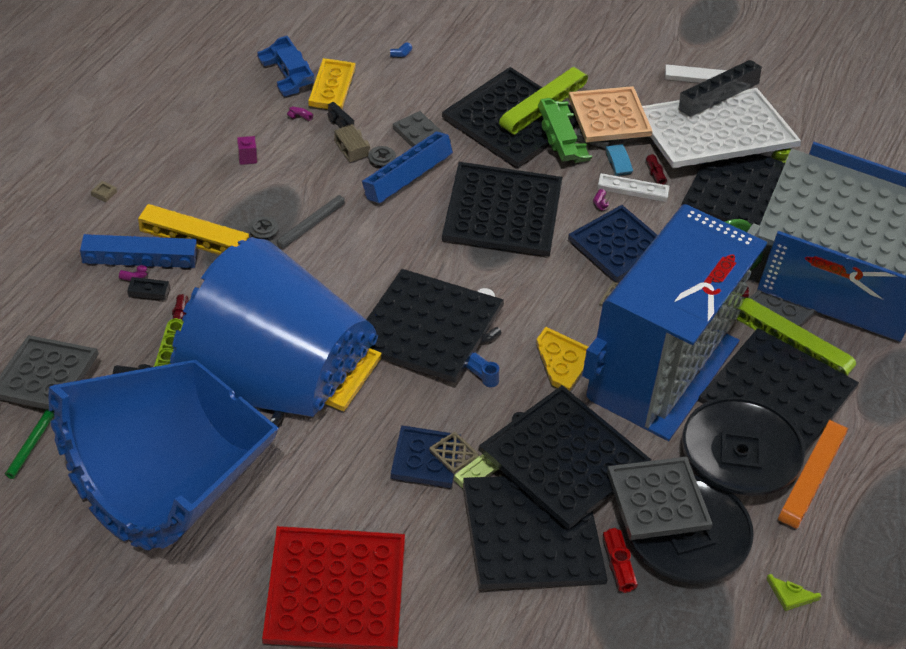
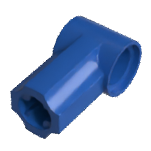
M472 353L466 368L480 377L486 387L497 386L499 384V365L495 362L486 361L477 353Z

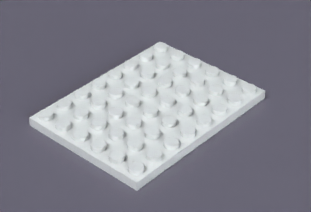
M758 88L747 89L691 117L678 110L679 100L642 106L652 128V136L650 137L672 168L799 147L801 144L799 137Z

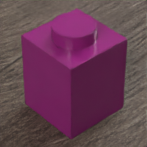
M255 136L237 137L239 164H256L257 149Z

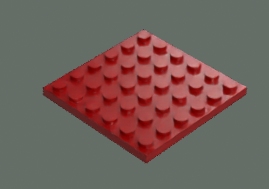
M277 526L262 644L343 649H398L405 534Z

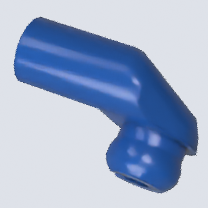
M406 42L399 49H390V57H406L411 52L412 45Z

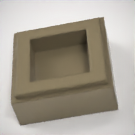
M101 181L91 191V196L107 202L117 193V188Z

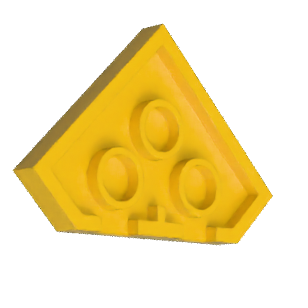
M545 327L537 337L536 345L551 385L557 388L563 385L571 391L583 373L588 346Z

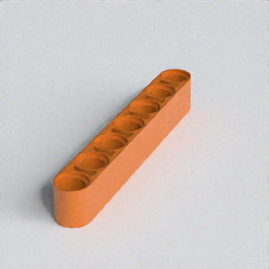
M829 420L783 506L778 521L798 529L846 436L847 427Z

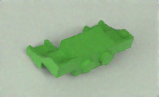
M551 98L541 99L538 107L543 116L542 128L546 132L548 142L552 146L553 151H558L562 161L574 160L575 163L590 161L592 155H589L586 149L587 144L575 143L577 136L569 120L572 119L574 114L570 112L567 106L569 104L568 101L559 102Z

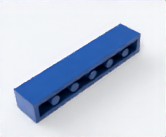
M436 131L364 179L362 184L367 200L376 203L385 201L387 197L397 193L403 186L410 184L412 180L420 177L428 169L445 160L453 153L449 135Z
M84 234L80 253L82 263L195 268L197 242L196 239Z

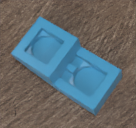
M623 144L606 146L609 163H612L615 176L632 174L633 168Z

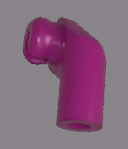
M599 189L593 198V203L599 210L603 211L607 209L609 202H605L606 199H604L606 191Z
M139 265L136 272L121 270L119 279L131 281L132 277L145 278L148 274L146 272L147 267Z

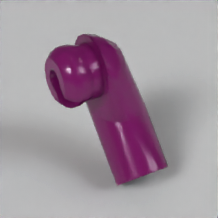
M294 106L290 107L287 115L291 118H295L297 114L308 121H311L314 116L313 113L306 109Z

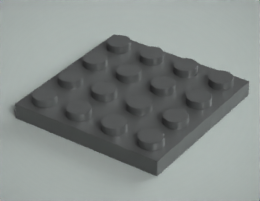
M28 335L0 375V399L49 410V387L82 380L99 355L97 348Z
M687 457L608 466L607 474L630 540L709 530L712 528L711 518Z

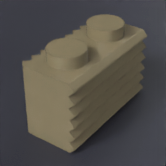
M353 124L334 131V141L349 163L368 157L370 144L362 138L361 131L357 130Z

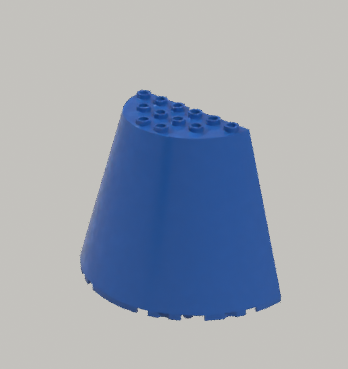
M252 237L246 241H239L237 247L230 246L215 259L201 277L204 282L200 288H194L191 298L183 310L187 314L182 318L183 325L181 331L176 330L170 363L197 360L233 389L235 398L241 396L253 407L314 417L318 410L320 411L323 408L327 399L334 395L337 387L345 381L346 372L350 373V371H353L359 360L365 357L368 349L377 342L378 335L369 321L275 244L265 239Z
M197 360L57 384L49 387V411L54 410L55 417L54 420L50 421L52 430L55 433L54 440L59 455H65L67 460L66 467L72 472L68 476L76 486L81 499L87 498L92 506L88 509L111 533L122 541L129 539L133 541L131 542L132 546H141L145 550L166 548L181 538L273 442L278 432V427L241 396L235 398L233 389Z

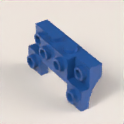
M288 36L278 38L270 47L257 52V57L263 66L276 63L286 77L281 81H277V87L283 97L299 93V87L314 83V74L309 68L308 62L303 59L301 52L296 49Z

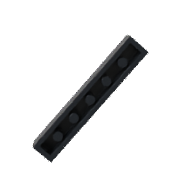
M748 60L680 92L678 110L691 117L759 84L762 66L752 60Z

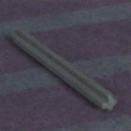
M338 195L277 239V245L281 249L288 246L345 203L344 197Z

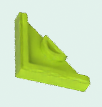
M772 574L767 575L766 580L785 611L819 601L822 597L820 593L807 591L802 586L790 581L774 578Z

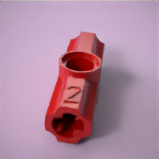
M611 528L603 532V539L610 560L609 568L614 573L618 590L623 593L631 592L638 586L630 561L631 553L626 548L621 530Z

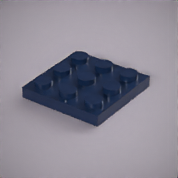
M401 425L390 479L452 488L454 474L429 451L431 446L451 433ZM451 438L446 442H454V438ZM440 445L435 449L443 450V445ZM446 445L445 450L453 451V446ZM445 453V458L452 459L453 454Z

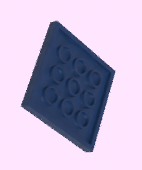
M620 205L569 233L568 240L615 282L623 279L656 238L657 234L626 207Z

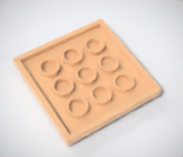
M634 86L569 92L568 98L585 142L652 136V128Z

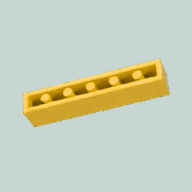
M150 204L145 207L138 218L139 230L141 232L161 238L196 239L197 249L221 255L230 246L237 247L239 241H246L249 238V234L243 231Z

